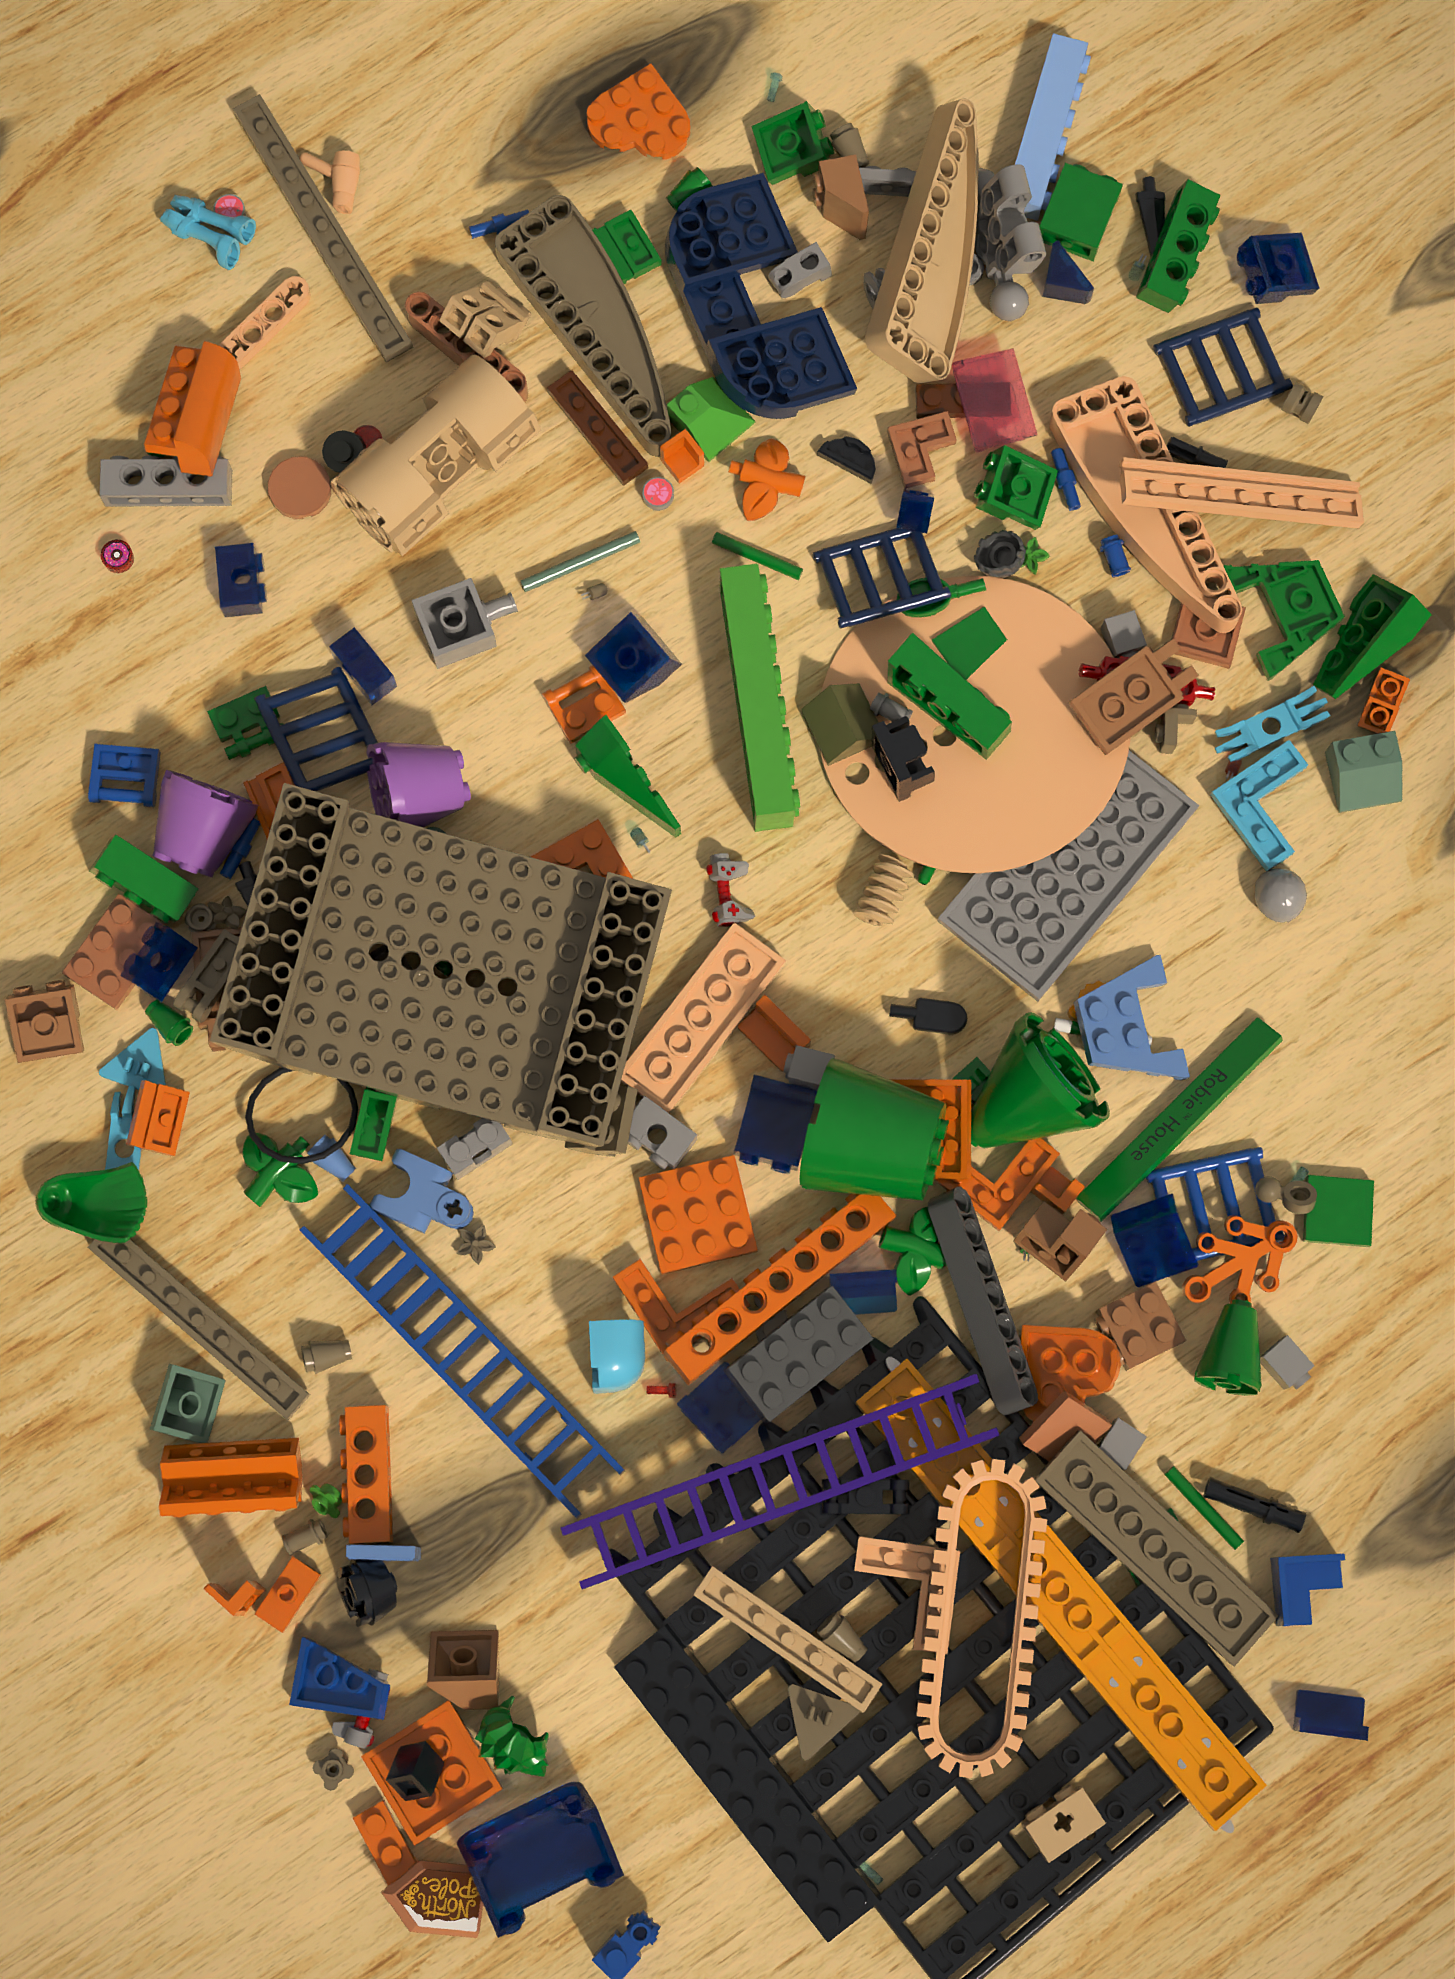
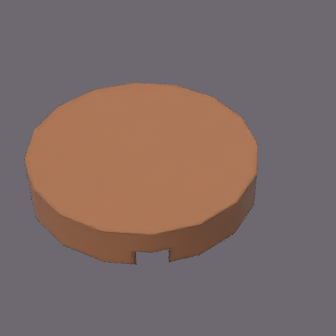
M291 457L280 462L272 471L268 480V494L274 507L282 515L295 520L303 519V517H313L327 506L331 497V481L325 468L316 460L307 457Z

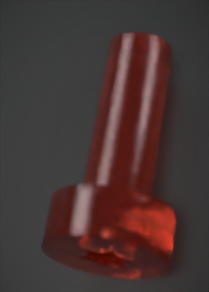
M669 1383V1386H647V1394L669 1395V1398H676V1383Z

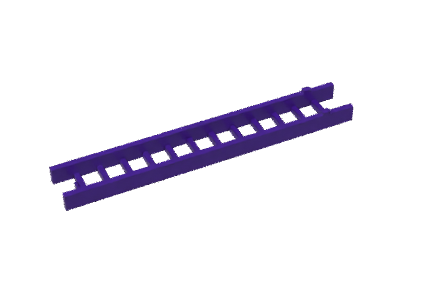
M977 1374L560 1527L563 1536L591 1526L607 1571L579 1581L581 1589L597 1585L1000 1436L996 1427L968 1438L964 1425H967L960 1404H956L953 1398V1392L979 1383ZM944 1396L960 1441L936 1449L920 1404ZM912 1408L928 1453L904 1461L888 1416ZM880 1420L896 1465L872 1473L856 1428ZM848 1431L864 1476L840 1485L824 1440ZM816 1443L832 1488L808 1497L792 1452ZM784 1455L799 1500L776 1509L760 1464ZM752 1467L767 1512L744 1520L728 1475ZM720 1479L735 1524L712 1532L696 1487ZM688 1491L703 1536L680 1544L664 1499ZM656 1503L671 1548L648 1556L632 1511ZM624 1515L639 1560L616 1568L600 1523Z

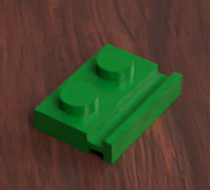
M631 209L604 223V226L592 229L624 284H626V281L632 278L636 279L662 265L660 256Z

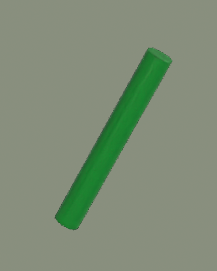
M719 532L715 533L712 540L714 545L796 580H799L802 575L803 568Z
M1175 1466L1164 1474L1234 1550L1244 1542Z

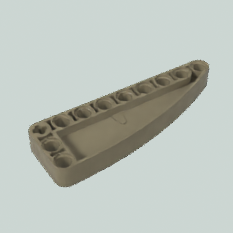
M555 195L502 230L496 236L495 249L497 260L645 451L652 456L658 457L660 456V446L671 439V427L658 369L641 320L615 266L586 220L570 199L563 195ZM557 212L566 213L562 218L553 216ZM532 229H539L542 231L540 234L531 235L528 233ZM526 269H531L535 271L530 276H525L521 274V272ZM546 292L553 294L549 299L539 297L542 293ZM562 316H569L572 318L567 323H562L558 321V318ZM581 339L590 341L587 346H578L576 344ZM598 363H606L609 365V367L605 370H598L594 368V366ZM618 386L628 389L623 394H617L612 391ZM635 410H642L646 415L636 418L631 413ZM653 434H662L665 437L660 442L650 439Z

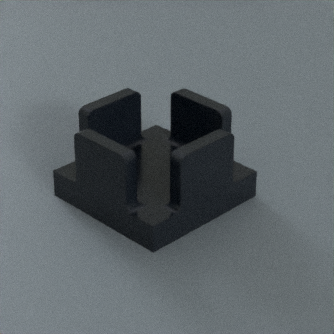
M907 716L887 725L882 721L872 726V748L899 802L911 797L912 791L934 782L935 771L933 767L926 768L921 757L927 754V748L916 726H910Z

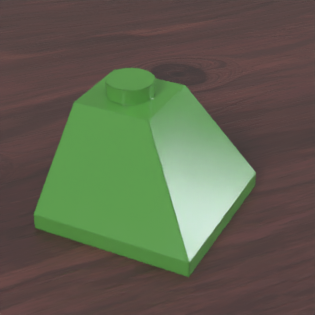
M714 377L690 384L666 404L669 420L679 432L684 429L689 432L703 450L704 458L708 462L755 423V420L744 409L728 398Z

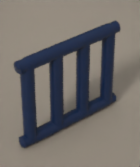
M1256 307L1153 345L1155 354L1157 356L1161 354L1187 413L1185 422L1188 427L1276 396L1293 388L1290 378L1285 379L1258 320L1261 318L1259 308ZM1247 324L1273 382L1258 389L1254 385L1230 329ZM1217 334L1244 391V394L1231 399H1227L1201 341ZM1190 345L1216 403L1201 410L1198 409L1173 350Z
M922 521L813 552V559L816 563L820 562L840 615L837 618L840 629L951 597L949 588L942 585L922 534L925 532V526ZM909 537L912 540L931 589L913 595L893 545V542ZM881 546L900 599L882 604L863 554V550ZM849 554L870 608L853 613L832 560Z
M341 667L334 668L331 671V675L266 698V695L262 694L255 697L261 716L295 786L317 792L370 771V765L373 764L372 757L309 781L306 780L300 767L301 764L360 742H364L366 748L370 744L378 743ZM337 686L344 700L343 703L280 725L273 709ZM351 715L358 730L293 753L286 737L339 717Z

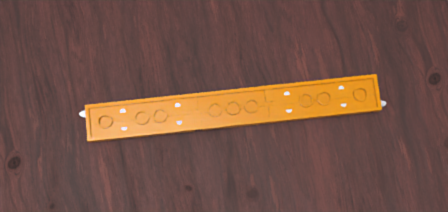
M887 1357L885 1363L890 1373L858 1399L855 1404L866 1415L934 1389L908 1359L900 1363L893 1357ZM940 1397L920 1404L936 1449L960 1441L948 1406ZM912 1408L888 1416L904 1461L928 1453ZM880 1420L871 1422L887 1441ZM965 1427L968 1438L972 1437L971 1433ZM978 1443L913 1467L910 1470L941 1506L952 1507L953 1501L942 1496L947 1484L956 1489L961 1487L952 1476L961 1468L970 1477L974 1476L970 1463L979 1460L984 1461L986 1471L990 1472L992 1458ZM998 1480L982 1481L973 1486L964 1496L960 1509L959 1528L977 1550L987 1558L992 1568L1017 1596L1025 1518L1024 1503L1018 1492L1008 1483ZM1034 1511V1517L1041 1518V1516L1036 1511ZM1047 1525L1046 1532L1033 1531L1032 1539L1045 1541L1044 1554L1031 1553L1030 1560L1043 1563L1042 1576L1030 1574L1028 1576V1582L1041 1584L1040 1597L1026 1596V1604L1038 1605V1623L1213 1831L1221 1828L1225 1832L1232 1833L1234 1826L1230 1818L1267 1786L1266 1783L1052 1529Z

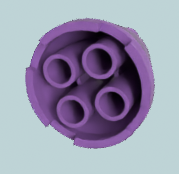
M379 742L368 745L366 753L368 758L372 757L373 764L370 765V771H367L376 815L424 828L461 810L464 802L470 801L469 785L467 782H463L460 770L464 768V760L460 750L453 751L450 746L394 742Z
M166 770L161 782L154 852L152 856L169 863L171 861L179 864V868L191 873H200L213 877L214 872L220 867L255 817L259 805L217 786L192 780L193 778L190 776Z

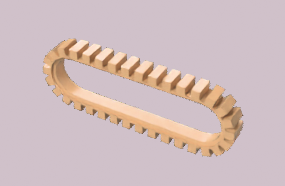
M991 1459L990 1472L986 1471L983 1460L970 1463L974 1475L972 1477L961 1468L952 1476L961 1487L956 1489L947 1484L942 1494L943 1497L953 1501L952 1507L939 1506L937 1519L948 1520L950 1524L949 1529L936 1527L935 1541L948 1543L947 1550L934 1549L933 1563L945 1564V1571L932 1570L930 1584L943 1586L942 1593L929 1592L928 1606L941 1609L940 1615L927 1613L926 1628L937 1629L938 1637L925 1635L923 1647L924 1650L935 1651L936 1656L935 1658L922 1657L921 1672L933 1673L934 1675L933 1680L920 1679L919 1694L931 1695V1702L918 1700L916 1712L917 1716L930 1718V1722L917 1724L920 1740L933 1737L930 1742L924 1745V1750L931 1760L940 1753H944L938 1766L950 1773L956 1762H958L959 1777L972 1778L973 1765H978L981 1777L994 1774L990 1762L992 1759L1003 1769L1012 1760L1004 1748L1008 1747L1018 1752L1023 1741L1022 1737L1012 1733V1729L1026 1730L1027 1715L1016 1713L1015 1706L1028 1708L1030 1694L1025 1691H1017V1684L1031 1685L1032 1672L1031 1670L1019 1669L1020 1662L1033 1664L1034 1650L1033 1648L1021 1647L1022 1640L1035 1642L1036 1628L1024 1625V1618L1037 1620L1038 1605L1026 1604V1596L1039 1598L1041 1587L1039 1583L1028 1582L1029 1574L1042 1576L1043 1567L1042 1562L1032 1561L1030 1556L1031 1553L1044 1554L1045 1547L1044 1540L1032 1539L1033 1531L1046 1532L1047 1519L1034 1517V1511L1046 1509L1044 1496L1030 1497L1031 1493L1040 1488L1037 1482L1030 1476L1020 1483L1019 1480L1025 1470L1014 1463L1007 1474H1004L1005 1460ZM998 1480L1008 1483L1018 1492L1024 1503L1025 1514L1004 1722L1000 1737L992 1747L981 1753L966 1754L954 1750L945 1742L939 1731L938 1721L960 1509L964 1496L973 1486L982 1481Z

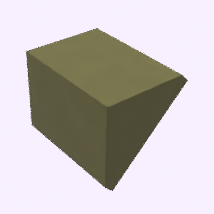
M860 683L830 685L802 708V713L828 766L872 747V726L879 722L874 712L870 710V704Z

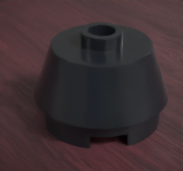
M351 1560L349 1565L338 1569V1577L340 1579L345 1577L344 1591L341 1592L343 1603L350 1618L358 1617V1620H356L357 1627L365 1624L373 1626L396 1607L397 1583L392 1572L389 1573L383 1561Z

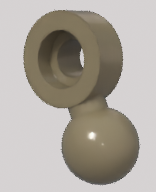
M1267 1176L1261 1178L1255 1186V1193L1261 1201L1271 1203L1281 1199L1283 1206L1292 1213L1306 1214L1315 1207L1316 1189L1305 1181H1292L1283 1187L1276 1178Z

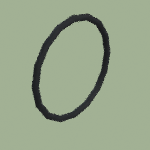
M283 1067L277 1069L262 1079L249 1097L245 1115L249 1136L263 1153L280 1162L305 1164L325 1159L341 1148L355 1129L359 1107L354 1089L348 1082L337 1079L348 1092L352 1106L349 1126L338 1142L318 1154L306 1157L284 1156L265 1146L255 1133L252 1120L255 1100L266 1084L283 1073L294 1071Z

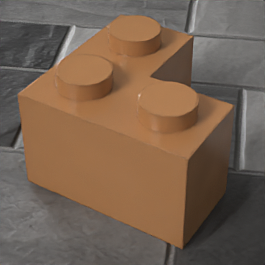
M1043 1201L1013 1242L1066 1282L1087 1258L1107 1231V1228L1101 1225L1094 1215L1086 1213L1082 1209L1069 1221L1058 1208L1050 1206Z

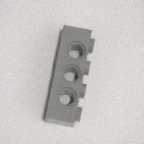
M112 456L110 459H101L100 497L105 507L232 506V468L228 459L218 456L213 475L205 476L203 482L199 484L191 483L192 479L198 475L182 473L177 456L173 459H160L157 456H144L142 459ZM133 476H142L138 483L128 484V481ZM164 476H173V480L170 483H159Z

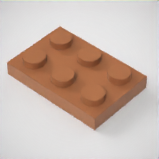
M118 894L64 968L62 974L115 1010H118L171 936L173 930Z

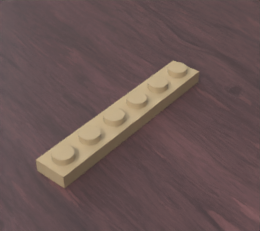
M713 1566L693 1594L862 1713L865 1712L882 1686V1683Z

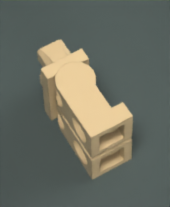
M487 281L482 283L481 287H474L451 296L439 321L459 338L465 336L463 341L483 358L491 355L495 347L503 343L514 342L518 339L531 316V312L524 306H517L508 297V293L500 286L494 287Z

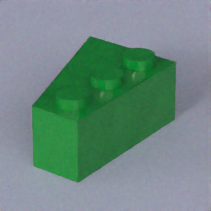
M116 834L108 841L89 870L104 885L110 888L114 886L124 892L123 896L138 906L142 903L151 908L150 914L166 924L169 920L174 923L179 920L199 889Z

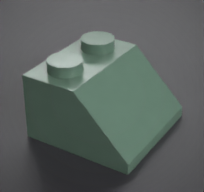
M1395 731L1334 741L1327 748L1325 756L1339 813L1402 801V757Z

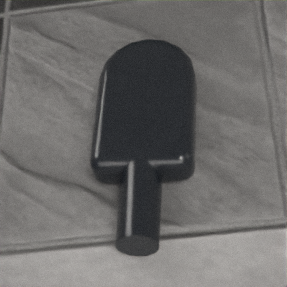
M917 998L915 1007L891 1004L890 1017L912 1019L913 1029L918 1031L952 1035L961 1032L968 1021L965 1009L955 1002Z

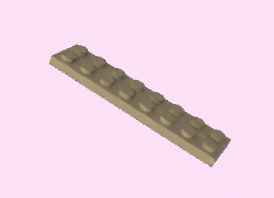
M1078 1430L1034 1478L1047 1494L1192 1627L1230 1665L1235 1667L1278 1618L1279 1615L1081 1430Z

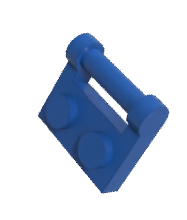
M94 744L88 792L89 802L100 803L101 800L143 803L144 807L154 808L157 797L156 787L161 754L159 749ZM102 780L145 782L144 791L102 787Z

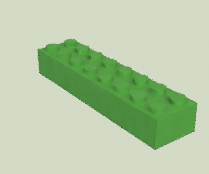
M758 564L720 568V596L755 832L793 827L794 817L799 816L800 799L798 789H792V786L795 785L794 777L796 776L793 758H787V755H790L789 746H791L789 727L782 726V724H785L786 705L784 696H778V694H781L780 684H782L780 666H773L776 663L777 646L775 634L769 635V633H772L770 604L764 605V603H767L766 593H768L766 574H760Z

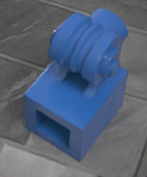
M645 1910L634 1915L632 1914L627 1919L629 1922L626 1926L627 1930L623 1934L616 1930L593 1955L592 1961L610 1979H623L641 1959L642 1954L639 1951L643 1946H647L649 1943L653 1945L657 1940L656 1937L661 1926L657 1922L654 1923L653 1918H649Z

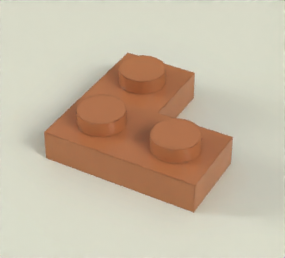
M948 411L887 428V434L904 489L935 481L936 476L928 452L956 444L957 439Z

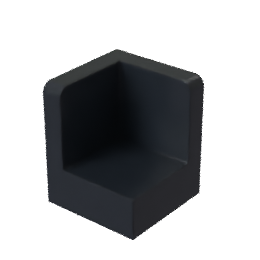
M426 1741L401 1746L397 1751L386 1781L405 1801L430 1797L434 1792L444 1767V1761Z

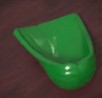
M130 1162L112 1169L61 1174L50 1178L40 1186L36 1194L35 1204L42 1219L53 1226L100 1241L125 1243L139 1231L140 1224L144 1220L143 1216L146 1214L148 1199L146 1197L145 1185L143 1184V1177L137 1166Z

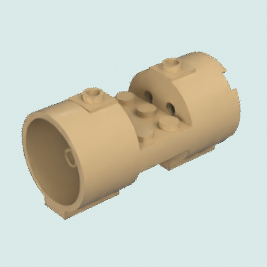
M477 355L468 357L437 386L429 390L428 394L422 398L427 410L407 431L400 433L394 443L390 444L380 438L375 440L368 448L363 449L358 457L331 481L335 494L345 508H350L354 516L360 521L359 524L391 553L395 551V553L398 552L403 556L449 515L442 499L478 466L484 470L492 468L496 472L541 431L534 412L527 407L511 384L492 365Z

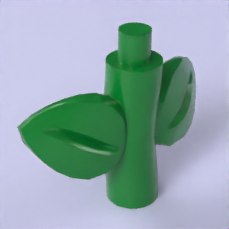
M256 1133L266 1147L284 1156L304 1157L302 1153L310 1145L300 1136L292 1145L287 1142L279 1150L277 1143L272 1138ZM247 1136L243 1145V1159L246 1166L257 1172V1174L243 1192L255 1204L261 1207L274 1189L284 1201L290 1203H303L318 1196L316 1182L305 1168L298 1166L297 1163L280 1162L263 1153L251 1137Z
M924 1207L914 1213L911 1217L909 1231L885 1226L879 1240V1248L902 1253L894 1267L895 1277L900 1288L910 1296L922 1289L927 1283L931 1274V1266L940 1270L943 1266H947L941 1246L937 1243L938 1238L928 1207Z

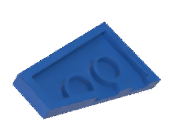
M302 1636L289 1705L384 1720L390 1684L312 1639Z

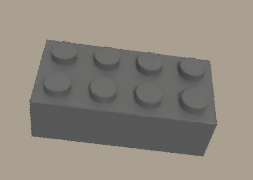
M830 1286L723 1371L761 1421L769 1423L874 1338L835 1288Z

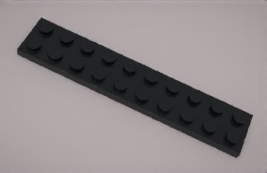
M668 1623L614 1666L615 1670L827 1943L882 1900L874 1886L850 1858L831 1831L807 1803Z

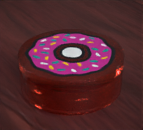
M111 540L103 546L101 560L109 571L123 573L133 565L134 553L130 545L125 541Z

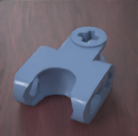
M396 1149L392 1156V1162L397 1168L408 1173L410 1177L409 1189L398 1198H389L377 1194L372 1198L369 1206L376 1213L424 1234L431 1219L453 1229H462L469 1225L474 1215L471 1203L461 1193L447 1188L453 1173L405 1150ZM459 1203V1207L463 1212L461 1215L455 1214L452 1218L448 1209L450 1206L456 1208Z

